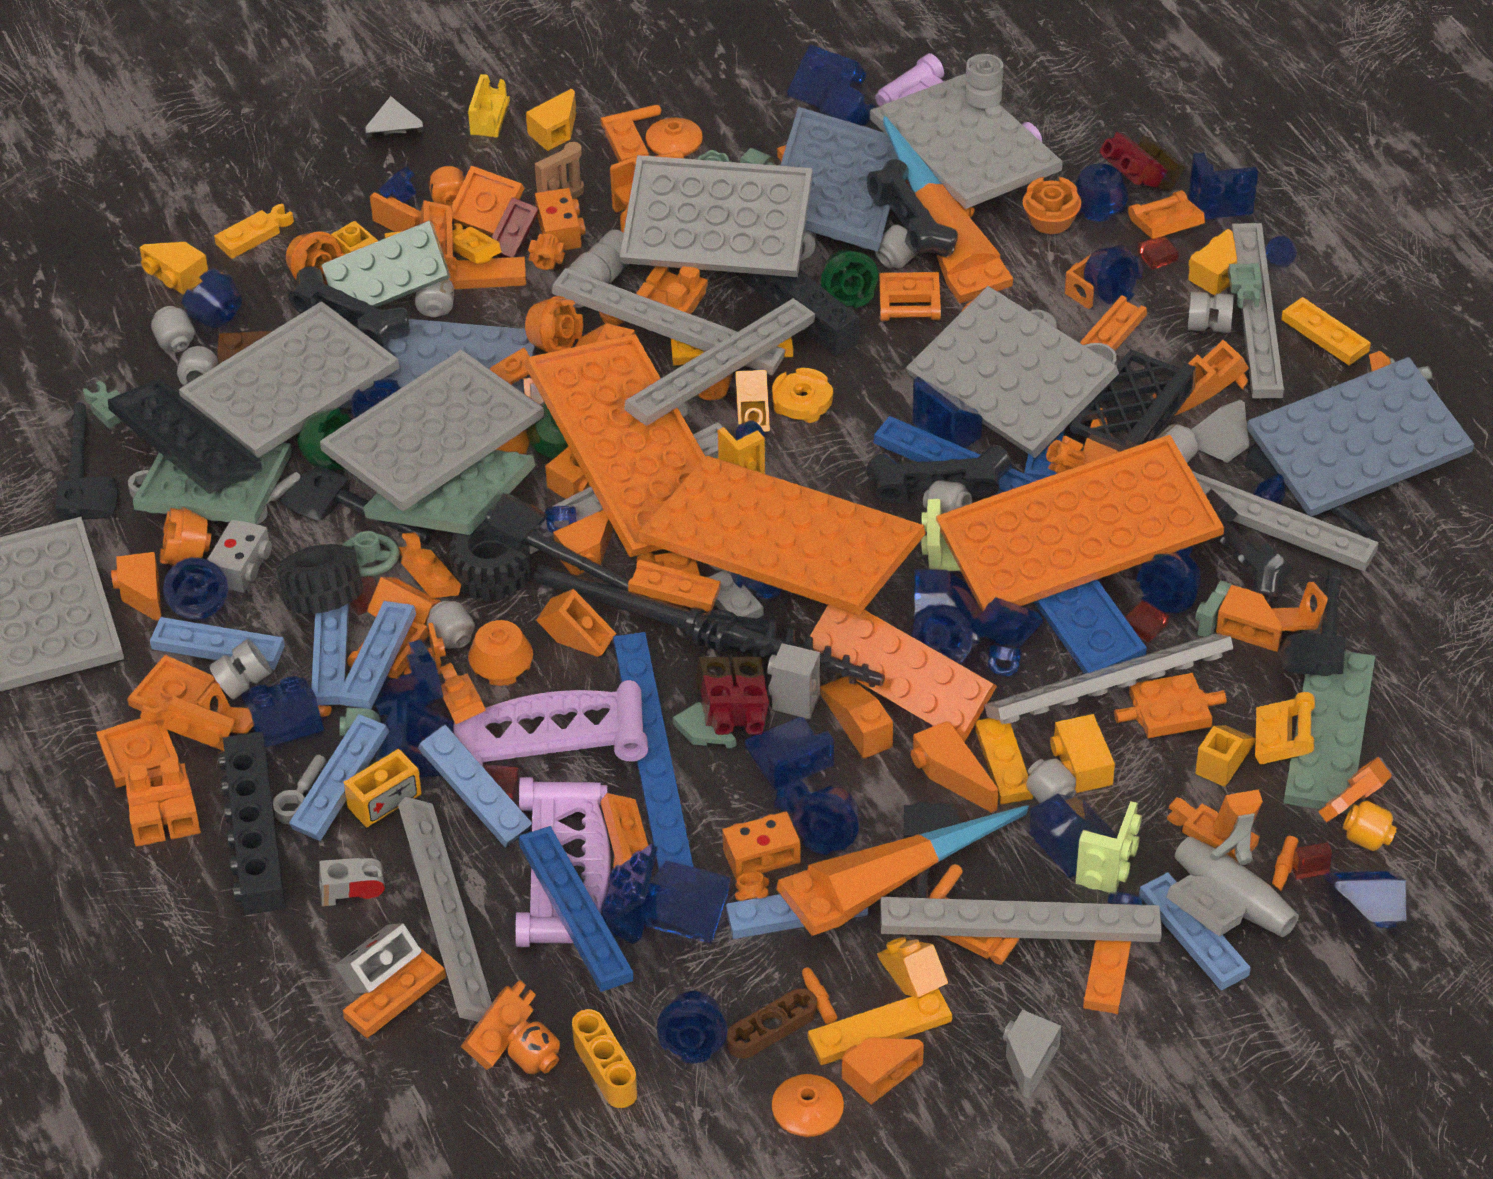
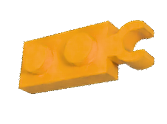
M283 204L274 206L268 214L261 210L214 235L215 244L233 259L280 234L279 227H286L294 222L293 213L290 211L285 214Z
M454 224L455 230H452L454 252L476 264L489 262L493 256L502 252L499 242L471 226L463 230L462 224Z

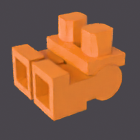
M655 266L647 277L646 283L642 284L636 294L692 314L706 294L708 280L700 277V270L695 267L682 266L679 274L675 275L668 272V267Z
M176 757L164 759L160 763L161 768L147 770V766L143 764L130 766L128 775H124L130 824L136 847L166 841L163 825L167 824L171 839L201 833L185 763L180 764Z

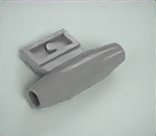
M1191 836L1187 837L1179 845L1175 852V859L1190 875L1170 886L1166 897L1203 924L1208 930L1220 937L1239 925L1243 917L1281 937L1288 935L1295 927L1299 915L1268 883L1243 865H1240L1239 862L1228 854L1213 860L1210 858V855L1215 848Z

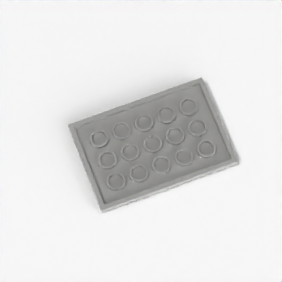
M966 74L956 76L950 80L870 110V120L887 136L888 134L883 125L884 116L891 121L953 198L965 209L1027 185L1040 177H1047L1062 171V160L1000 104L992 108L982 109L968 104L965 100V86L968 80Z
M637 155L619 257L620 262L625 264L676 268L686 266L701 270L798 277L813 180V168Z
M989 286L906 367L911 377L1034 458L1119 374L1116 365Z
M321 301L179 389V394L259 458L300 432L303 423L313 413L338 408L399 369V360Z
M459 350L322 439L320 446L321 451L401 511H405L544 417V409L467 353Z
M81 517L0 537V692L124 659Z

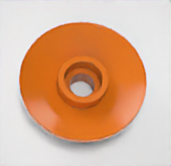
M684 118L662 119L651 125L646 133L647 146L658 155L681 150L684 156L696 151L703 140L700 127L696 123Z
M802 1074L787 1079L776 1089L772 1099V1112L777 1123L787 1132L803 1137L818 1136L830 1131L838 1124L844 1110L843 1096L838 1087L830 1080L813 1074ZM809 1097V1098H813V1099H811V1100H804L803 1098Z

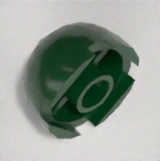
M333 408L313 413L303 423L298 438V445L304 457L312 466L326 467L332 471L345 469L321 451L320 446L322 439L351 421L348 414H341L339 412L342 409Z

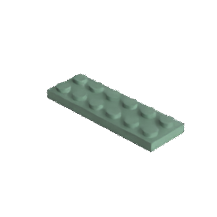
M1345 651L1343 674H1331L1330 676L1305 674L1302 692H1309L1315 697V708L1311 711V736L1314 738V750L1309 754L1291 758L1284 804L1321 809L1326 806L1325 804L1350 786L1347 780L1358 771L1375 656ZM1297 720V726H1296L1295 737L1298 735V720ZM1352 805L1341 813L1348 814Z

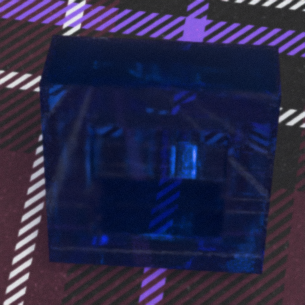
M407 166L398 171L378 190L385 198L394 194L404 203L417 193L409 181L415 174Z

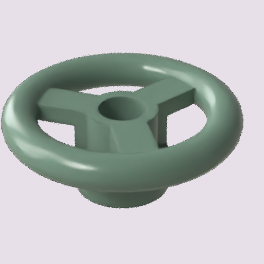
M372 531L360 532L342 544L343 546L351 547V549L354 547L361 577H371L385 573L397 563L400 556L399 547L393 539ZM380 544L387 546L390 551H380ZM375 560L384 561L373 567H362L364 564Z

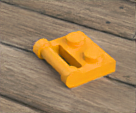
M1301 692L1296 695L1295 699L1256 708L1255 757L1260 765L1313 752L1314 738L1311 736V711L1315 708V697L1313 694ZM1298 715V735L1292 740V716Z

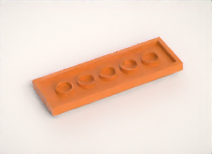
M828 605L810 635L813 638L814 650L823 653L825 646H831L832 656L843 659L845 654L850 655L851 663L862 666L863 663L868 664L870 670L885 675L882 686L870 687L867 682L857 680L858 682L933 726L949 720L964 742L984 710V704L988 703L997 687L995 684L866 610L857 615Z

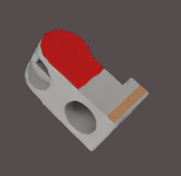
M373 858L319 861V888L322 906L336 905V899L351 897L370 899L381 895L385 889L381 862Z

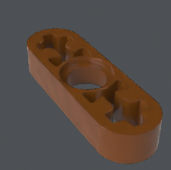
M807 989L792 990L733 1024L727 1031V1049L729 1053L736 1058H749L810 1023L817 1014L816 996ZM795 1004H799L802 1007L807 1005V1009L795 1008ZM768 1018H776L782 1024L778 1028L768 1029L762 1023ZM741 1037L743 1040L749 1039V1042L744 1043V1041L742 1040L737 1042V1038Z

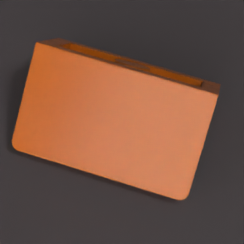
M375 192L370 196L372 217L376 223L394 232L405 231L421 224V211L391 196L387 199Z
M381 577L367 611L376 617L384 601L414 605L416 611L413 622L427 626L430 610L442 601L431 598L427 593L396 577Z

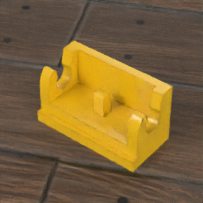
M480 74L468 110L470 135L499 136L510 102V96H507L506 84L503 79L499 80V88L495 89L489 84V76Z

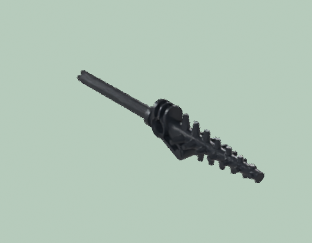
M542 564L538 566V571L534 574L536 583L565 592L574 589L581 597L684 628L687 635L693 636L694 644L699 646L705 645L706 648L714 649L721 653L731 648H740V651H752V657H761L762 659L765 656H777L782 643L819 652L813 649L812 637L806 638L804 646L797 644L794 628H788L785 639L777 637L778 625L775 619H770L769 621L736 616L733 612L721 609H714L705 613L703 609L693 607L690 611ZM825 646L823 653L820 652V670L830 673V681H836L837 676L841 675L848 677L850 684H856V681L859 680L869 683L870 687L883 685L885 675L870 670L868 664L863 663L862 666L850 662V655L846 654L843 656V659L832 656L831 646Z

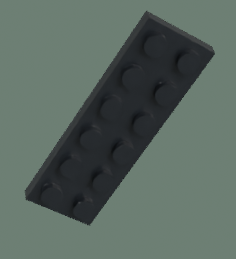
M160 378L108 399V409L209 494L262 472V462L195 406L182 398L179 393Z

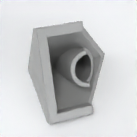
M391 96L365 127L367 137H372V133L383 132L384 136L392 133L405 134L407 129H417L418 132H423L422 121Z
M1238 400L1220 407L1191 429L1195 434L1198 450L1228 463L1249 447L1245 402Z

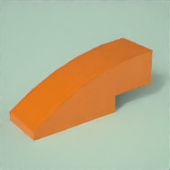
M1222 340L1203 359L1196 355L1188 363L1196 367L1195 389L1175 415L1205 402L1233 383L1249 369L1243 357L1226 341ZM1156 393L1153 395L1154 399L1157 398Z

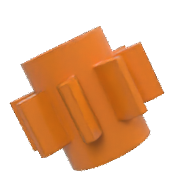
M539 234L537 241H530L528 251L531 252L529 261H533L534 265L539 269L553 270L556 263L562 264L565 255L563 252L564 243H560V240L555 235Z
M1063 436L1062 441H1053L1046 453L1047 460L1051 462L1048 468L1056 473H1060L1083 465L1085 463V453L1081 451L1083 444L1067 436Z

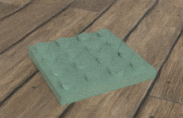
M281 443L259 457L258 459L262 462V472L211 494L207 493L159 452L133 499L134 510L167 514L170 508L181 509L184 506L209 521L230 522L231 520L256 524L292 454L291 444Z
M494 450L405 511H401L379 493H376L363 507L365 517L471 535L484 521L489 510L495 509L502 494H510L535 467L534 458L531 455L519 454L517 452Z

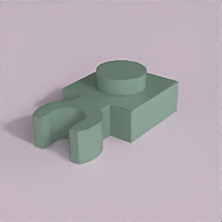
M1259 263L1229 264L1228 277L1231 293H1237V306L1243 308V300L1250 299L1254 302V307H1259L1262 290Z
M98 381L96 382L98 392L91 393L87 388L83 390L85 401L91 405L92 413L108 428H111L122 421L108 409V399L120 395L117 390L107 393L106 385Z
M1221 580L1206 603L1201 602L1195 617L1199 621L1198 635L1206 637L1213 634L1217 627L1218 611L1230 586L1233 584Z

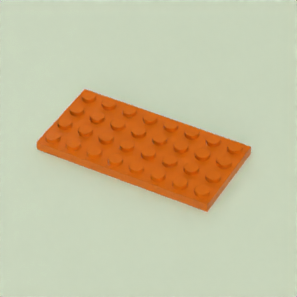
M636 334L527 357L524 365L629 557L661 550L662 548L641 542L639 531L701 463L705 455L678 408L673 409L647 426L624 410L625 400L661 379Z
M1170 434L936 516L940 532L985 619L1224 535L1223 524Z
M706 456L639 531L641 542L857 615L861 614L925 536V529L922 524L710 456Z

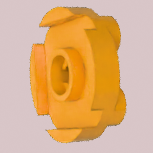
M798 368L796 373L787 375V372H784L775 379L772 385L774 411L777 414L804 420L808 423L816 422L819 420L820 415L825 413L832 404V385L828 383V378L822 372L814 369ZM802 392H807V395H805V396H800V395H797V394H802Z

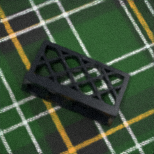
M1130 349L1116 366L1119 374L1080 412L1071 424V432L1120 452L1155 440L1195 389V366L1185 363L1180 369ZM1133 361L1143 365L1145 369L1130 372L1128 366ZM1166 374L1172 378L1168 381L1157 382L1155 376ZM1149 377L1151 384L1136 386L1135 379ZM1128 381L1131 387L1115 391L1114 384ZM1155 392L1157 395L1156 399L1142 401L1140 396L1141 394ZM1134 396L1137 402L1121 405L1119 399ZM1114 401L1116 407L1100 410V402ZM1141 411L1142 417L1140 419L1127 420L1125 414ZM1119 415L1122 421L1107 425L1104 418ZM1098 419L1101 426L1089 428L1083 424L1086 421ZM1126 430L1127 437L1124 441L1112 437L1110 433Z

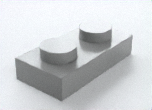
M722 570L708 577L721 581V590L715 602L719 609L733 612L736 616L756 619L764 615L763 606L732 572Z

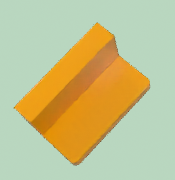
M724 427L717 430L718 459L765 474V438L758 430L737 441Z

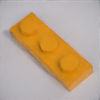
M1304 297L1282 311V321L1349 366L1370 350L1371 342Z
M992 718L977 720L975 731L992 781L998 788L1000 805L1033 799V795L1026 788V781L1029 776L1011 724H1001L1000 720Z

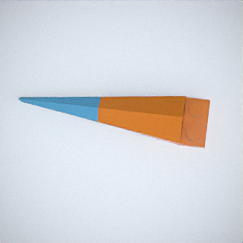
M884 116L883 125L898 159L904 162L909 169L907 180L911 190L915 192L916 197L923 206L928 209L936 223L956 229L958 233L952 255L947 258L937 254L936 256L945 282L959 304L975 299L987 286L996 291L1011 287L1013 285V277L1001 261L1000 253L891 121Z
M1021 806L808 865V870L779 879L776 890L811 936L842 926L881 899V897H884L919 873L987 834L1025 816L1029 806Z

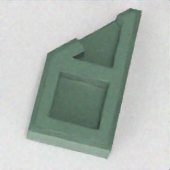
M700 702L673 717V725L693 745L707 746V743L725 744L726 748H734L736 746V738L731 733L728 735H717L713 726H706L705 714Z

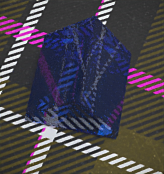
M1277 474L1260 482L1252 494L1280 504L1285 497L1284 477L1281 474Z

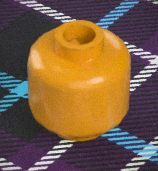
M1364 801L1359 805L1353 804L1343 824V829L1347 830V839L1370 851L1378 850L1382 844L1388 846L1396 833L1397 827L1392 825L1393 815L1389 810L1369 801Z

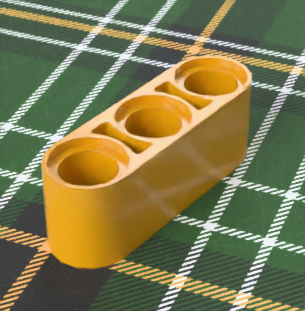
M592 1009L578 1012L572 1020L573 1041L577 1053L606 1101L616 1108L629 1107L637 1099L636 1072L632 1063L599 1012Z

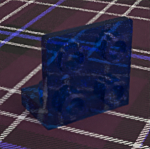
M810 44L787 94L794 99L832 113H837L850 84L853 81L863 84L867 73L859 62Z
M1205 152L1194 153L1189 186V201L1204 212L1205 219L1253 214L1258 180L1257 167L1214 171L1213 164H1208Z
M953 586L950 590L956 600V607L969 620V628L981 638L986 636L994 639L1001 645L1008 644L1020 648L1043 623V619L1038 612L995 597L982 612L971 591L958 586Z
M421 639L409 642L411 654L406 655V659L411 673L400 676L398 679L384 681L374 702V706L380 715H397L405 708L415 705L427 706L434 703L435 699L444 697L435 660Z
M298 676L286 677L280 680V684L267 687V685L254 686L248 690V693L241 695L242 701L251 715L255 733L263 732L265 747L324 731L315 693L305 678H299Z
M803 717L796 718L745 740L746 749L774 790L834 766V739L828 731L815 735Z
M652 843L643 850L636 851L622 865H616L612 869L608 877V883H610L608 894L601 906L603 911L602 918L610 932L631 944L641 940L654 884L650 882L658 847Z

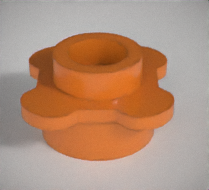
M750 871L741 874L737 878L735 884L738 892L735 893L736 900L762 899L769 895V891L766 889V886L769 885V879L764 877L762 873Z

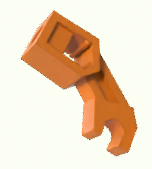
M1379 757L1375 758L1347 781L1350 786L1325 804L1326 806L1318 812L1328 822L1346 810L1359 798L1361 800L1365 799L1381 788L1391 778L1392 774Z

